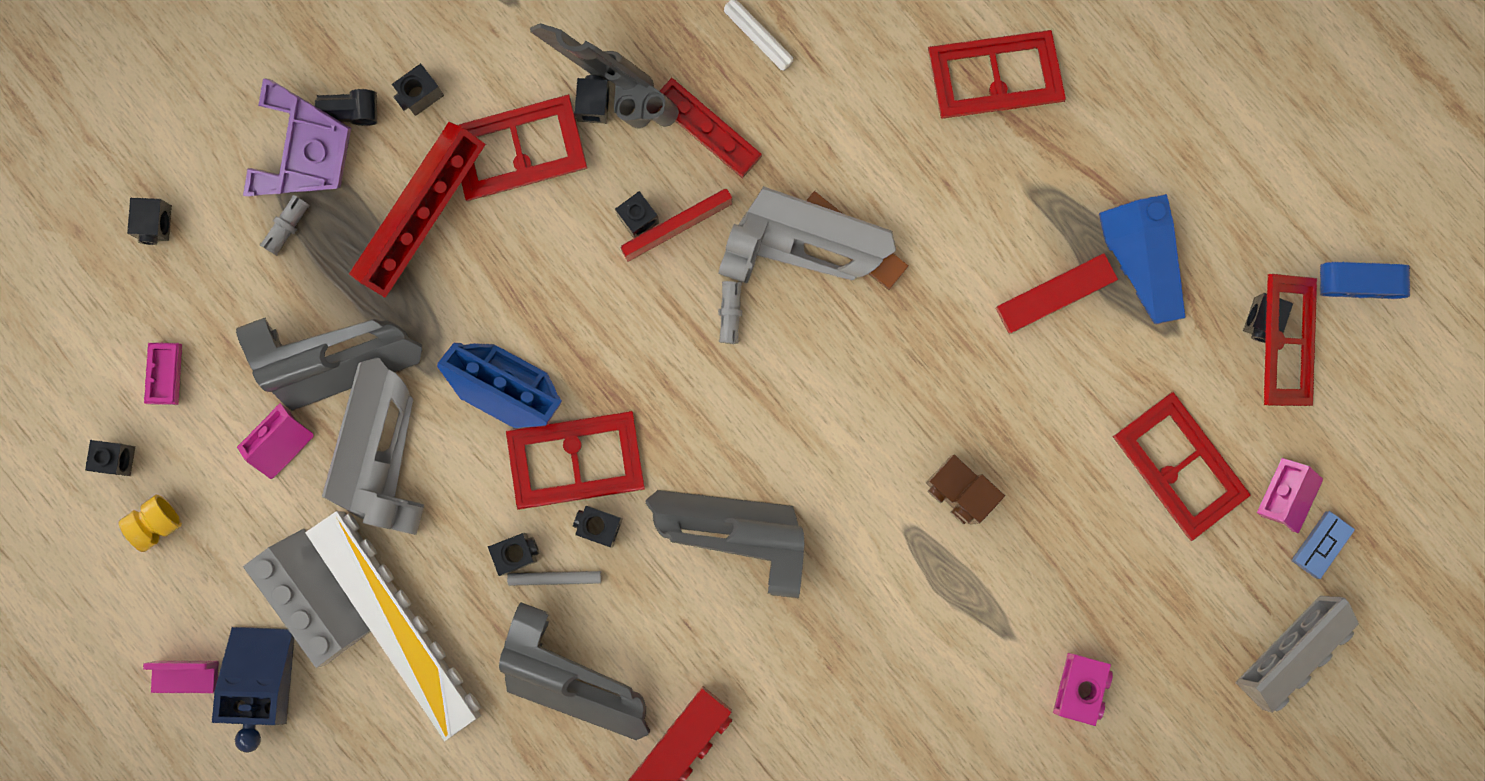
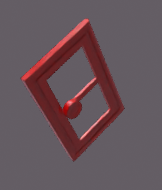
M1052 30L928 47L941 119L1066 101ZM1038 49L1045 88L1007 93L1008 87L1000 79L996 54ZM989 55L994 82L991 83L989 88L990 96L955 100L947 61Z
M569 94L458 125L475 137L510 128L517 155L513 160V166L516 171L480 181L478 180L474 163L461 182L466 201L588 169ZM558 115L568 157L532 166L529 156L522 153L516 126Z
M1268 274L1264 405L1313 406L1317 278ZM1280 292L1303 294L1302 338H1285L1283 332L1279 331ZM1285 344L1301 345L1300 389L1277 388L1278 350H1281Z
M1173 391L1112 436L1190 541L1196 539L1251 496ZM1170 415L1196 451L1175 467L1165 466L1158 470L1136 440ZM1201 456L1226 492L1193 517L1169 484L1175 483L1178 479V472Z
M633 411L506 431L517 510L645 490ZM619 431L625 476L581 482L577 453L581 450L582 443L578 437ZM565 439L563 441V448L567 453L571 454L575 484L531 490L525 445Z

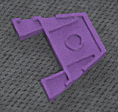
M263 79L258 106L289 113V122L280 173L274 174L253 168L247 169L243 196L340 188L351 128L273 80Z

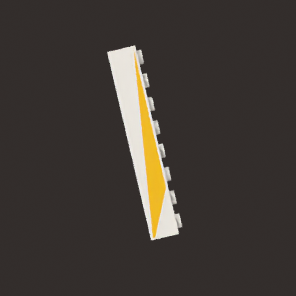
M336 511L305 533L443 740L446 741L479 718L481 715L478 710L481 707L476 698L471 693L467 695L460 685L463 683V680L454 667L449 668L443 660L446 655L442 647L436 641L432 643L427 636L428 627L423 619L418 615L415 617L409 609L411 602L402 590H396L391 582L394 579L392 573L386 565L382 564L380 566L374 557L377 554L374 546L368 539L363 540L357 530L360 527L355 518L350 513L346 515L345 512Z

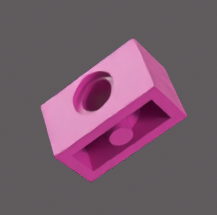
M1067 653L1053 713L1064 718L1096 726L1097 720L1102 719L1105 711V702L1102 701L1105 689H1109L1112 683L1113 672L1110 671L1111 664ZM1088 681L1091 685V692L1087 697L1081 698L1078 688L1081 683Z

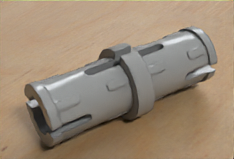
M292 195L291 200L281 215L274 218L273 222L275 224L263 242L260 243V246L277 256L290 234H295L297 231L295 226L310 205L297 196Z
M722 282L721 309L718 310V315L721 316L719 343L738 344L739 317H742V310H740L741 282Z

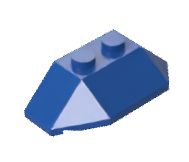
M453 343L437 364L438 369L461 400L513 428L546 426L562 402L548 373L495 344L474 343L463 345L462 343Z

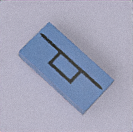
M1326 511L1291 561L1314 578L1321 579L1355 529L1332 512Z

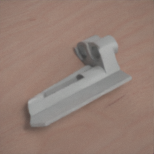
M763 186L739 225H733L718 274L748 283L757 256L854 280L875 270L884 258L896 251V245L891 230ZM804 243L853 260L844 266H838L807 255L803 246Z
M380 358L359 362L322 497L348 510L355 516L364 519L363 523L417 535L424 504L395 497L413 398L409 395V390L402 379L393 371L388 370ZM392 400L399 409V415L391 445L386 451H377L390 401Z

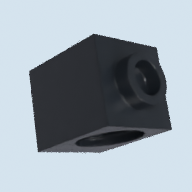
M421 63L392 83V86L397 91V94L393 96L403 111L409 108L415 116L444 96ZM422 87V91L418 96H409L411 89Z
M587 75L585 78H577L574 112L577 122L607 124L610 96L608 80H603V77L598 75Z
M640 191L615 208L617 217L633 238L659 224L658 215Z
M130 198L127 234L137 238L138 243L145 245H157L158 241H169L172 205L162 199Z
M1267 293L1254 297L1243 329L1244 332L1252 334L1251 338L1262 343H1266ZM1280 298L1279 331L1284 333L1293 303Z
M90 440L85 471L131 477L136 446Z
M585 506L584 511L578 510L573 523V527L577 528L575 535L613 548L623 518ZM594 517L602 518L605 524L604 530L598 535L592 534L588 528L589 521Z
M521 533L488 546L498 576L506 575L536 563L535 555L539 554L534 537L528 538L527 533ZM514 544L521 546L523 549V557L518 562H513L508 556V551Z

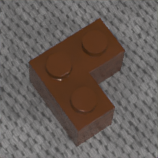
M955 454L951 455L926 482L930 487L928 493L939 503L947 502L953 508L950 513L963 525L965 523L970 525L980 524L1005 497L983 474L976 475Z

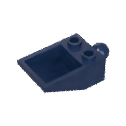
M231 628L215 687L211 723L243 724L242 729L235 736V745L241 752H253L259 747L261 735L256 729V725L287 724L294 637L288 629ZM241 700L245 702V704L239 705V707L237 708L238 703Z

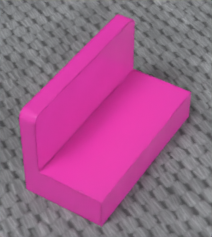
M279 403L237 446V449L247 463L268 478L273 479L314 435L294 418L289 409Z
M1282 458L1257 513L1261 517L1284 524L1292 532L1299 533L1323 482V478L1310 466Z
M152 661L143 664V670H152L151 693L215 692L219 661Z

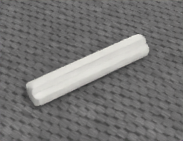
M730 0L725 5L724 12L780 70L784 71L792 64L793 57L737 0Z

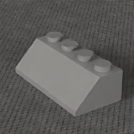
M301 529L268 547L243 567L313 665L318 668L330 663L371 631L305 532L307 531Z
M1319 596L1235 683L1262 710L1271 713L1281 710L1289 702L1288 696L1295 689L1304 687L1311 679L1310 674L1317 667H1322L1330 661L1333 656L1331 652L1338 645L1345 644L1353 637V630L1359 623L1349 602L1343 597Z

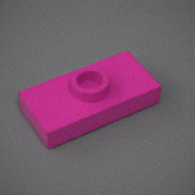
M148 342L144 404H179L182 344Z

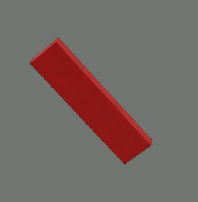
M672 77L661 88L660 92L676 103L679 114L675 122L743 179L759 161L762 154Z
M723 189L621 245L620 248L625 259L629 262L731 206V194L728 189Z
M1103 253L998 305L995 309L1008 334H1011L1116 282L1118 278L1106 255Z

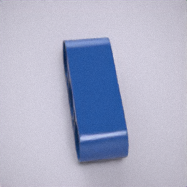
M1353 262L1323 263L1320 265V295L1327 297L1378 299L1410 297V266L1404 264Z

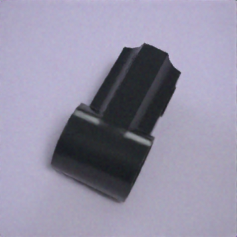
M355 89L351 90L350 94L317 95L315 107L340 122H350L358 126L377 124V92L373 90Z

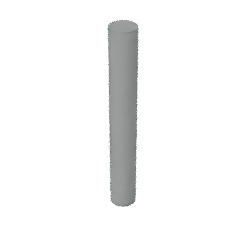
M601 571L508 573L507 582L508 586L601 583Z

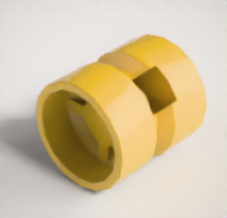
M157 494L141 504L140 512L133 510L118 522L125 538L140 552H146L160 541V535L167 537L182 525L177 512L170 503Z

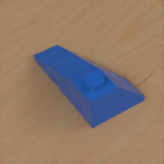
M1167 194L1136 200L1100 212L1099 218L1105 243L1110 252L1113 251L1119 261L1124 275H1127L1136 289V295L1153 323L1159 324L1186 318L1174 222Z

